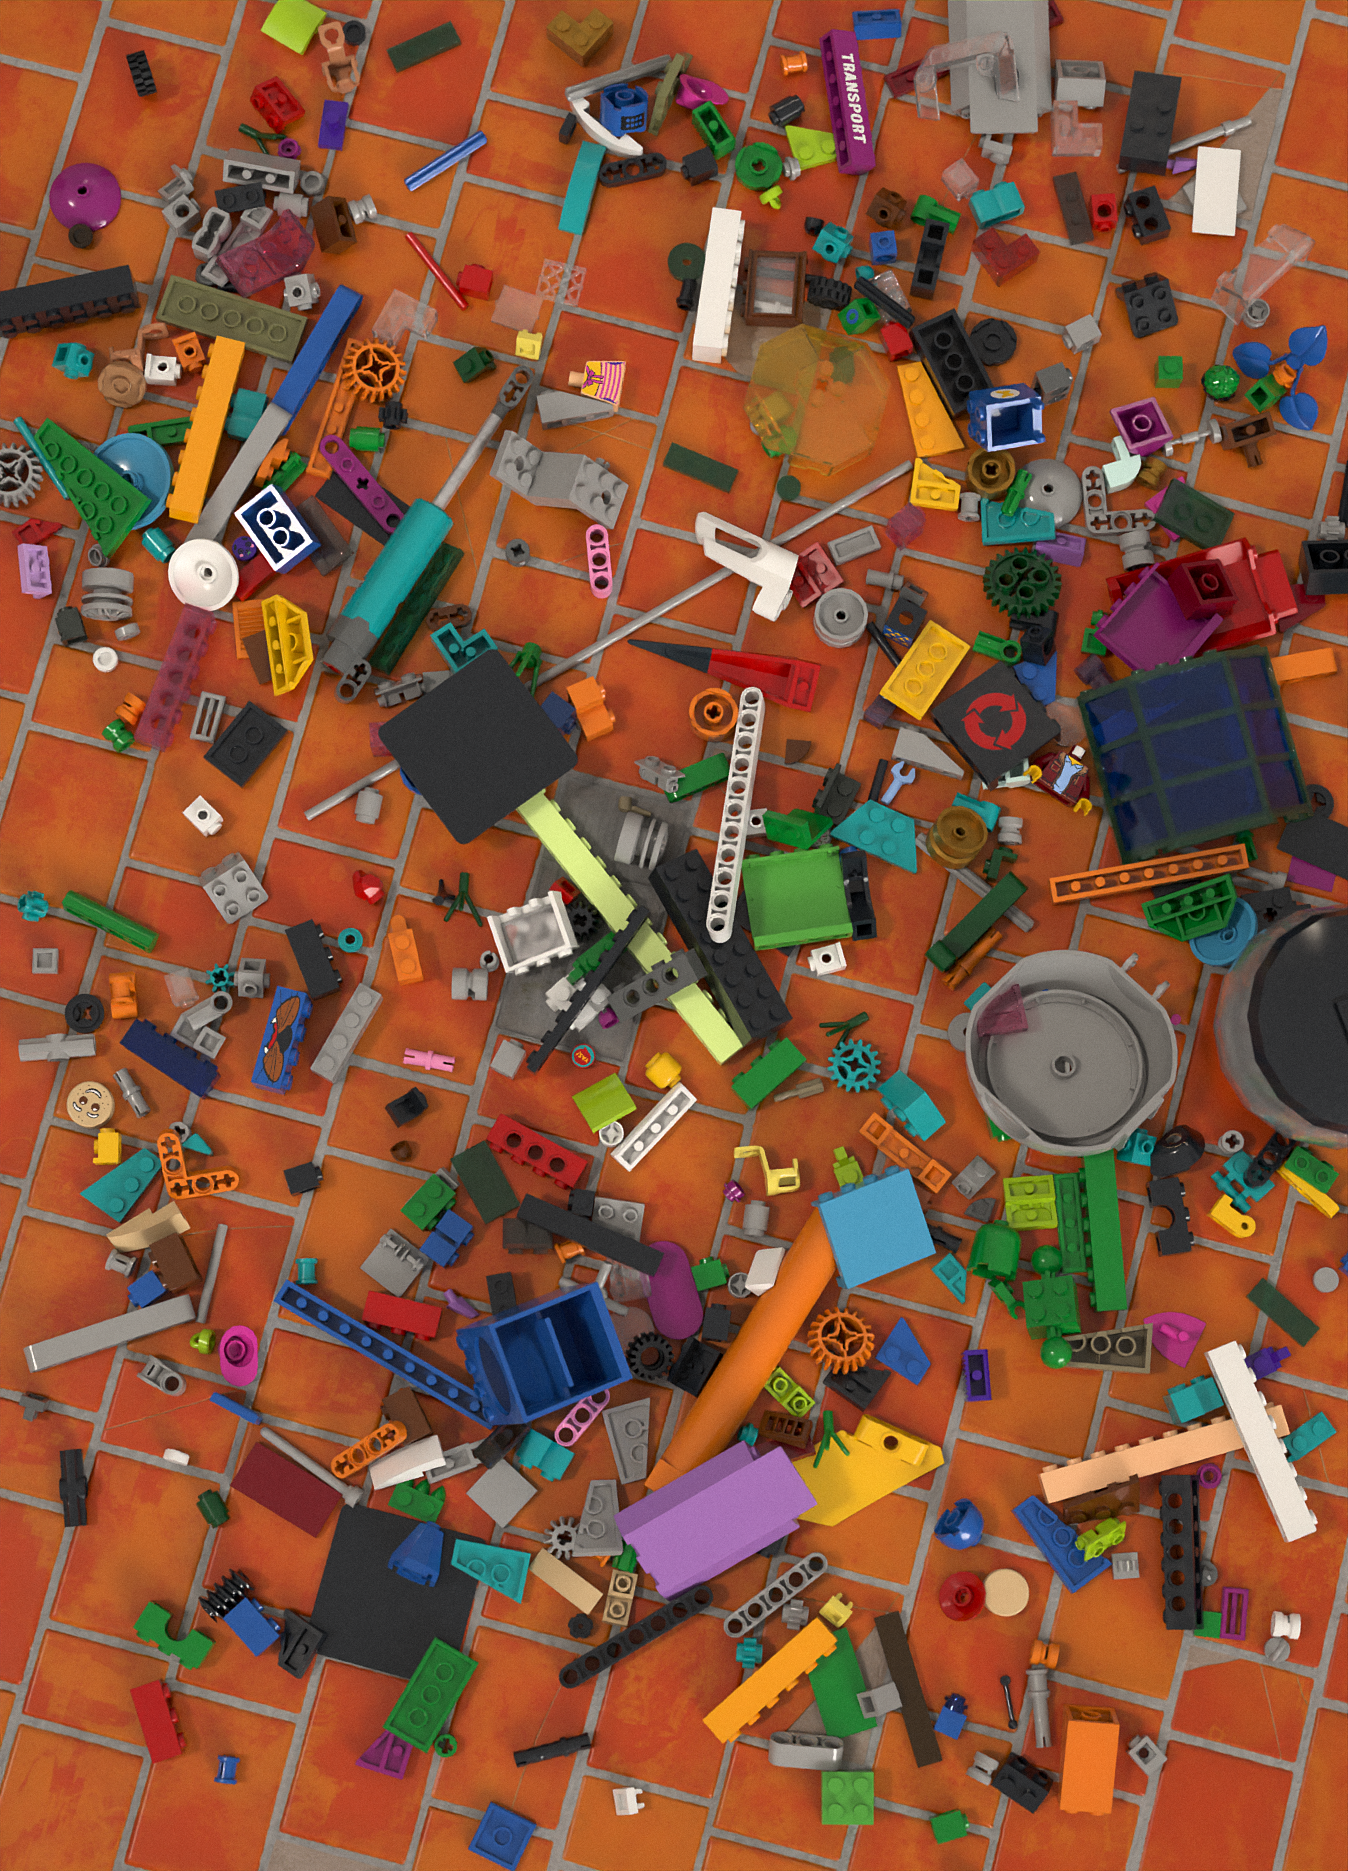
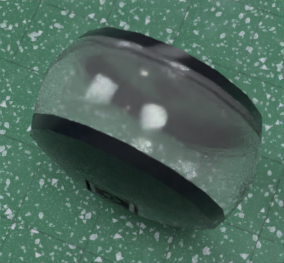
M1345 904L1291 911L1250 938L1221 982L1213 1022L1221 1071L1242 1105L1285 1138L1335 1150L1348 1148V905Z

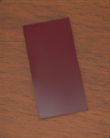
M258 1442L255 1443L230 1484L231 1487L315 1538L319 1535L343 1495Z

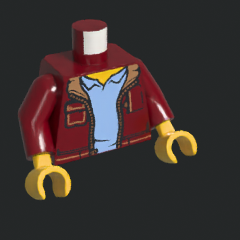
M1073 745L1068 754L1060 750L1056 753L1048 752L1037 757L1023 773V776L1030 774L1032 776V784L1065 806L1075 805L1073 808L1074 812L1081 808L1084 811V816H1086L1092 808V804L1089 801L1090 777L1087 775L1089 768L1080 762L1086 751L1080 746Z

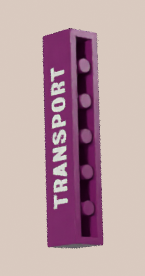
M831 29L819 38L838 170L839 173L863 175L876 165L856 32Z

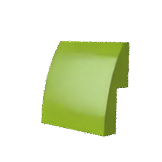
M278 0L260 31L303 55L314 34L318 33V27L322 25L328 13L306 0Z
M616 1073L572 1096L593 1133L637 1109Z
M1052 1174L1003 1178L1006 1222L1009 1223V1227L1016 1231L1058 1227Z

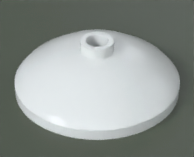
M210 539L190 540L174 552L169 563L168 577L174 594L183 604L194 610H217L226 605L236 593L239 582L236 562L231 553L218 542ZM207 568L212 570V576L208 575Z

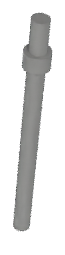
M1245 116L1234 121L1228 120L1220 123V126L1170 144L1169 155L1222 135L1226 137L1234 134L1235 130L1251 125V119L1249 116ZM1118 164L1116 165V169L1119 174L1128 171L1118 169Z

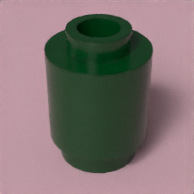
M209 1489L198 1496L199 1501L196 1503V1506L207 1524H211L213 1529L231 1519L228 1514L230 1511L218 1491L212 1492Z

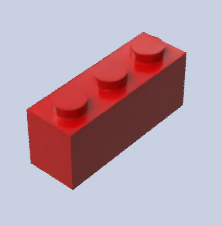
M369 1290L361 1320L367 1322L366 1327L381 1330V1326L391 1328L390 1333L405 1336L406 1332L416 1334L415 1339L429 1342L430 1337L435 1339L437 1337L443 1309Z
M159 1679L130 1689L152 1764L185 1753L184 1747H187L184 1733H179L176 1723L179 1722V1716L176 1708H171L168 1698L172 1697L168 1683H163V1679Z

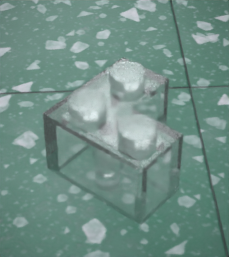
M1054 100L1051 111L1052 157L1099 156L1103 146L1102 123H1078V100Z
M394 289L371 329L373 339L378 337L381 343L387 340V346L389 347L392 345L397 346L407 329L427 340L438 321L437 310Z

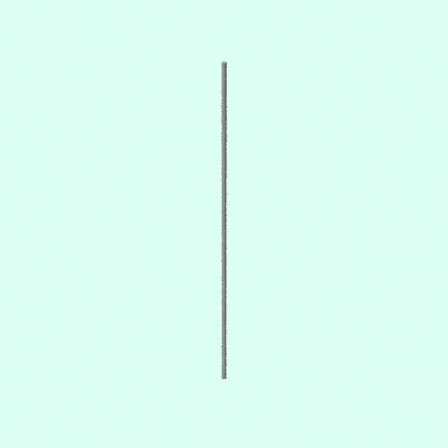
M909 460L905 461L769 542L781 546L913 469ZM760 547L744 556L748 558L756 557ZM727 567L720 569L538 676L536 688L728 577L734 571ZM532 680L524 684L529 692L531 691ZM394 759L305 811V816L308 821L401 766Z

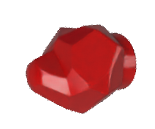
M357 870L353 873V888L355 895L359 899L366 900L371 905L385 895L382 889L383 883L379 877L371 873L366 874L362 870Z

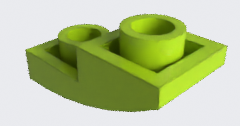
M777 1365L764 1388L792 1416L802 1418L815 1402Z

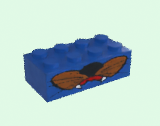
M277 986L251 1083L256 1088L285 1095L286 1089H291L294 1078L291 1075V1070L293 1066L298 1064L300 1057L298 1045L299 1042H304L307 1028H304L306 1018L310 1019L313 1010V1004H311L307 993Z

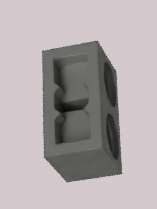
M1063 362L1035 372L1031 389L1041 396L1044 407L1067 397L1073 381L1069 368L1064 367Z

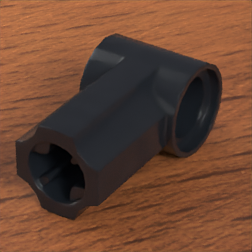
M1040 609V616L1037 617L1034 613H1031L1030 619H1027L1025 614H1022L1020 619H1017L1016 613H1013L1010 616L1009 628L1026 631L1030 624L1052 629L1055 638L1059 613L1053 610H1048L1046 613Z

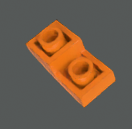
M283 438L269 451L258 470L253 485L262 488L265 480L270 481L274 469L278 470L281 462L286 463L290 453V449L286 448L289 439Z

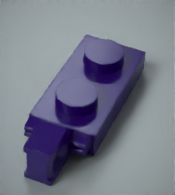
M1271 1346L1247 1356L1244 1362L1247 1368L1251 1367L1256 1380H1259L1282 1367L1279 1361L1291 1356L1287 1346L1275 1352Z

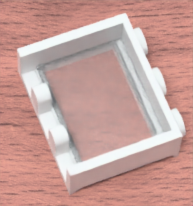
M550 891L547 897L542 899L534 898L529 900V904L525 906L507 909V913L503 915L487 917L506 973H515L516 976L528 973L530 971L529 967L548 965L551 963L550 959L557 956L559 958L570 956L573 954L572 950L580 947L574 936L561 892Z

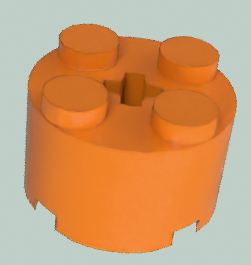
M708 688L692 699L689 707V724L692 732L702 740L709 742L726 740L733 733L737 725L738 707L727 691L720 688ZM712 711L717 712L715 719L710 718Z

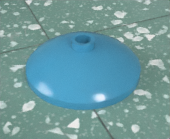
M1238 898L1228 927L1189 939L1193 954L1201 962L1214 967L1230 965L1238 957L1241 959L1249 951L1257 935L1258 921L1256 913L1246 901Z

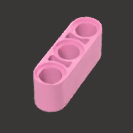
M595 524L589 527L586 532L590 586L592 594L597 598L603 599L607 598L612 592L607 530L603 526ZM594 534L603 536V540L598 543L593 542L590 538ZM597 557H602L606 562L602 566H596L593 560ZM598 581H605L608 586L601 590L596 588L595 584Z
M608 1389L603 1390L606 1393V1399L602 1403L593 1402L591 1396L576 1404L555 1431V1439L558 1444L569 1447L580 1438L610 1400ZM579 1409L588 1410L590 1418L587 1422L580 1423L576 1420L575 1414ZM564 1428L571 1429L574 1434L573 1439L567 1443L562 1442L559 1438V1433Z

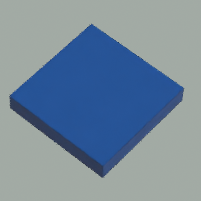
M215 1392L210 1398V1401L255 1425H260L263 1420L262 1415L221 1393Z
M490 1802L468 1850L510 1871H515L537 1824Z

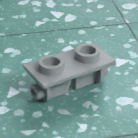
M414 672L401 676V680L392 683L391 680L378 684V688L374 689L376 695L381 694V697L377 698L379 706L387 708L401 703L399 693L402 692L406 700L422 696L426 689L423 682L418 684V681L422 680L421 675H415Z
M646 756L645 759L635 761V764L640 766L639 774L642 779L654 785L658 784L659 788L668 793L676 792L678 790V778L685 777V774L676 770V767L663 763L655 756Z

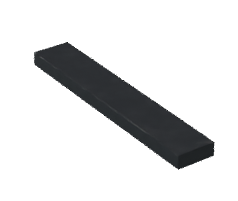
M527 1193L516 1215V1218L651 1277L655 1276L664 1256L663 1252Z

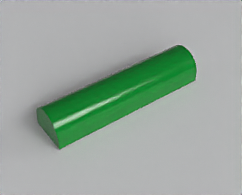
M70 890L62 901L64 911L147 953H151L157 943L159 933L73 890Z

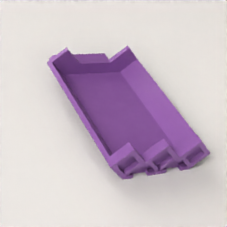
M743 1440L613 1517L627 1545L631 1544L637 1554L636 1559L646 1574L650 1573L654 1578L655 1587L660 1595L671 1602L798 1529L800 1525L796 1518L803 1512L816 1506L817 1501L781 1446L761 1457L755 1446L751 1447Z

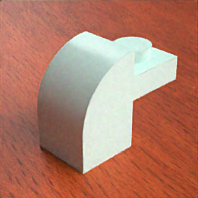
M1121 435L1114 437L1111 442L1116 462L1103 465L1101 469L1104 475L1107 494L1129 487L1135 480L1141 465L1140 454L1130 457L1132 453L1128 452Z

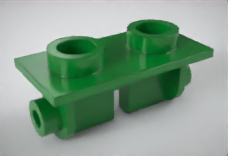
M290 451L286 463L281 462L279 469H274L270 481L265 480L263 487L259 488L264 490L270 484L281 487L285 492L308 465L301 460V457L296 452L292 453Z

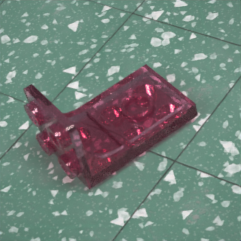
M286 209L269 231L250 242L219 255L216 263L244 299L284 280L286 277H291L303 271L315 248V242L311 234L302 226L298 217L290 209Z

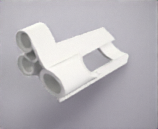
M706 512L698 513L695 521V534L698 543L704 547L705 556L761 586L762 589L752 610L756 614L775 622L781 611L786 609L792 597L793 591L789 587L799 555ZM719 528L760 547L757 556L748 558L716 543L715 529Z

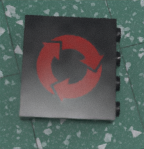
M1002 661L996 663L931 710V720L990 791L998 787V779L1052 739H1055L1058 743L1061 741L1062 729L1055 719L1050 720L1045 714L1047 711L1040 701H1034L1030 696L1032 693L1025 683L1020 684L1016 679L1017 675L1010 666L1006 667Z

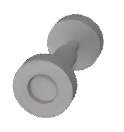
M1215 418L1207 420V431L1200 433L1194 431L1180 435L1178 439L1170 440L1160 447L1163 456L1173 455L1172 445L1191 443L1209 435L1213 444L1221 442V431Z

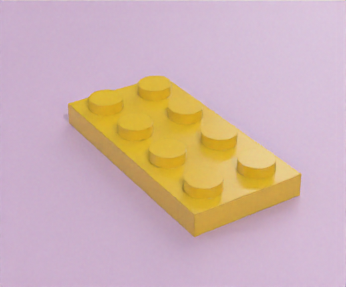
M930 620L879 694L913 717L921 720L971 646Z

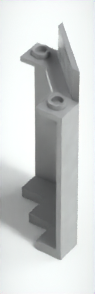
M948 0L951 112L961 115L964 119H970V132L973 134L1038 132V117H1041L1043 113L1052 111L1048 0ZM1010 54L1019 72V90L997 96L995 93V82L987 67V59Z

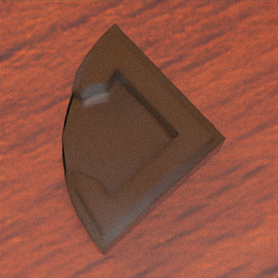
M787 739L784 764H794L801 760L808 753L811 741Z

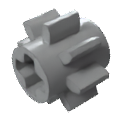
M1327 516L1325 521L1319 522L1318 539H1344L1345 523L1339 521V516Z
M791 1599L790 1604H783L781 1622L787 1623V1629L799 1631L800 1625H807L809 1607L803 1606V1600Z

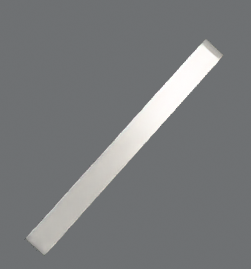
M756 687L745 689L740 698L706 927L711 939L717 943L727 941L731 937L765 714L763 694ZM751 700H758L755 704H748ZM748 722H755L752 726H745ZM745 744H751L747 749L741 748ZM742 766L748 767L745 771H738ZM737 789H745V791L740 794L734 793ZM735 811L742 812L738 816H731V814ZM738 834L736 838L728 839L729 835ZM729 856L735 857L731 862L724 861ZM731 879V882L729 884H721L723 880ZM721 902H728L724 908L717 907ZM717 925H724L722 930L714 931Z

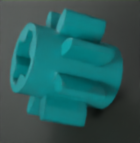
M28 891L27 894H23L19 898L17 908L19 912L23 913L22 919L38 922L39 918L45 917L49 904L47 900L43 899L44 893Z
M215 963V969L212 972L206 971L210 979L205 981L206 985H214L212 988L213 993H216L218 989L227 993L226 989L229 986L235 987L234 983L231 982L235 972L228 973V964L223 968H219L217 963ZM224 973L226 981H220L218 984V981L215 979V977L222 976Z
M744 1637V1643L737 1642L736 1662H742V1668L754 1669L755 1663L761 1664L763 1644H756V1638Z

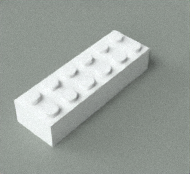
M715 207L712 209L693 340L692 360L721 364V357L727 355L738 267L744 237L745 220H741V211Z

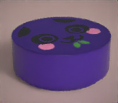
M241 536L234 541L232 550L238 560L248 562L255 558L257 545L252 538Z

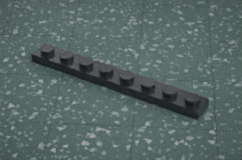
M641 905L639 910L633 909L626 920L629 924L624 931L619 929L612 939L614 945L610 950L605 949L598 959L600 965L595 971L591 969L583 980L586 983L581 991L577 989L569 1000L572 1004L568 1010L565 1011L563 1009L555 1019V1022L558 1023L553 1031L547 1030L540 1041L543 1043L538 1052L533 1050L527 1058L526 1062L529 1064L527 1070L536 1076L650 916L648 909Z

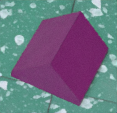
M1155 397L1110 410L1114 423L1130 453L1148 457L1173 439V434Z

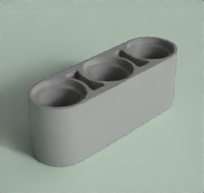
M777 1731L770 1736L768 1761L776 1766L836 1771L842 1766L844 1742L834 1736Z

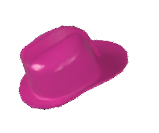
M681 74L679 77L681 86L675 101L685 108L694 110L708 101H712L714 104H725L729 100L725 90L711 81L694 78L686 74Z
M241 1325L231 1327L222 1336L218 1346L222 1375L227 1382L238 1387L251 1383L258 1370L257 1338L248 1327Z

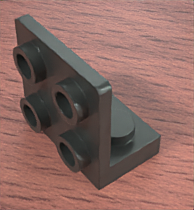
M838 763L834 769L831 767L828 769L822 784L825 788L824 790H818L812 805L815 808V814L832 818L833 825L836 827L844 821L861 786L860 782L839 773L841 765Z

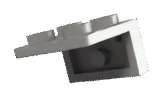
M239 852L227 855L222 859V863L216 867L207 868L201 873V877L197 878L228 924H232L268 899L267 893Z

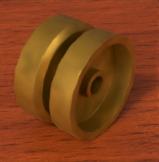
M951 806L941 812L928 831L925 841L927 851L932 859L941 866L949 869H962L969 866L986 843L988 831L985 822L975 811L964 806Z

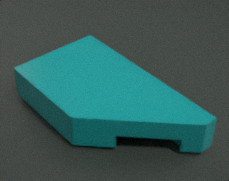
M949 1253L931 1271L956 1299L963 1304L965 1302L967 1271Z

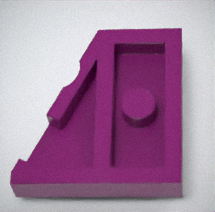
M385 1730L356 1761L355 1765L402 1780L413 1745Z

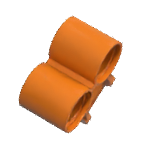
M135 972L109 973L113 1020L139 1017Z

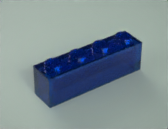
M136 1018L120 1041V1044L205 1100L221 1077L216 1072L218 1067L208 1060H205L204 1063L196 1058L198 1054L189 1047L185 1046L182 1049L177 1046L176 1042L178 1040L165 1032L162 1036L156 1032L157 1026L147 1019L141 1022Z

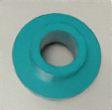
M347 928L339 934L338 944L343 951L353 953L361 948L363 937L357 929ZM353 936L355 941L352 944H347L346 938Z
M749 1422L746 1426L742 1425L737 1434V1440H740L739 1443L744 1440L752 1447L758 1435V1428H755Z

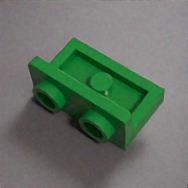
M1303 1146L1294 1147L1287 1156L1288 1160L1284 1164V1168L1321 1193L1326 1194L1339 1173L1334 1171L1335 1168L1324 1160L1319 1161L1313 1157L1314 1154Z
M433 1174L400 1211L423 1232L426 1229L431 1231L440 1221L438 1216L443 1210L447 1212L448 1209H451L457 1201L454 1198L457 1194L439 1177Z

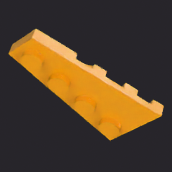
M921 361L897 366L916 457L923 459L963 451L965 447Z

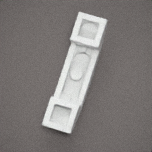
M583 97L569 101L577 121L597 143L606 146V149L626 158L643 155V147L626 133L620 139H617L588 114L590 112L589 102Z

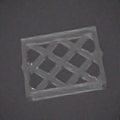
M544 259L535 297L578 306L587 268ZM552 265L559 266L561 268L555 270ZM549 266L552 273L545 276V267ZM565 269L568 277L561 280L557 273ZM569 269L576 270L577 272L571 274ZM581 273V282L577 284L574 277ZM555 275L558 282L551 286L547 279ZM571 279L575 286L567 290L564 283ZM545 281L548 288L541 292V283ZM561 285L565 292L557 296L553 289ZM577 289V298L573 299L570 292ZM551 291V293L553 294V296H549V295H545V294H546L547 292ZM567 295L570 300L562 299V297Z

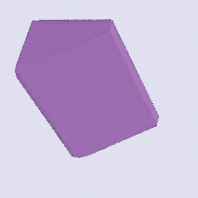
M1056 532V539L1036 541V555L1040 556L1045 553V560L1053 559V562L1080 567L1086 538Z

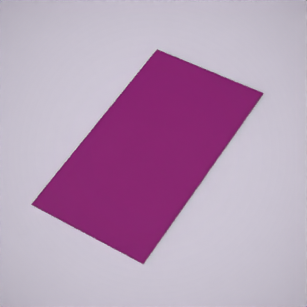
M1292 856L1286 881L1332 892L1336 875Z

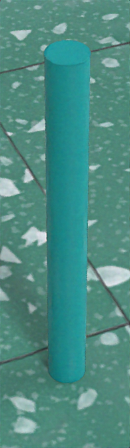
M22 417L16 418L13 421L35 456L39 458L41 465L64 500L70 499L62 481L56 476V471L50 461L46 459L35 441L33 433Z

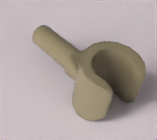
M621 796L618 801V809L621 812L628 813L630 811L648 818L651 816L652 812L632 806L631 797Z

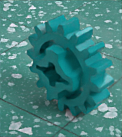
M849 1039L847 1046L840 1042V1050L835 1048L832 1050L835 1057L828 1058V1062L832 1063L833 1066L828 1067L827 1071L834 1073L830 1080L834 1081L837 1079L839 1081L837 1084L838 1089L845 1085L847 1093L851 1088H854L855 1092L859 1093L861 1086L868 1090V1082L875 1084L877 1081L873 1075H879L881 1072L875 1068V1066L881 1064L880 1060L874 1059L878 1052L874 1051L871 1053L869 1051L871 1048L870 1043L863 1047L861 1039L857 1044H854L853 1040ZM853 1050L852 1055L849 1057H840L843 1053ZM862 1053L868 1057L870 1065L864 1062L861 1057ZM853 1060L857 1061V1066L860 1067L855 1072L851 1071V1066L847 1065V1063L851 1064ZM838 1067L844 1070L847 1075L846 1080L840 1075ZM861 1074L868 1075L862 1081L855 1082L857 1076Z

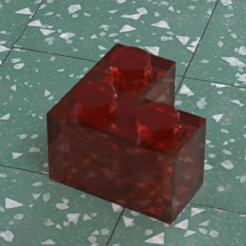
M993 227L975 238L971 247V251L997 287L1036 263L1040 251L1027 233L1006 246Z

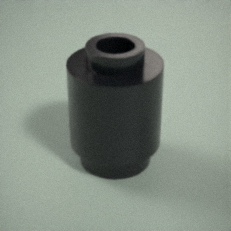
M789 95L771 105L768 116L774 126L778 125L782 128L801 117V113L805 112V108L797 95Z

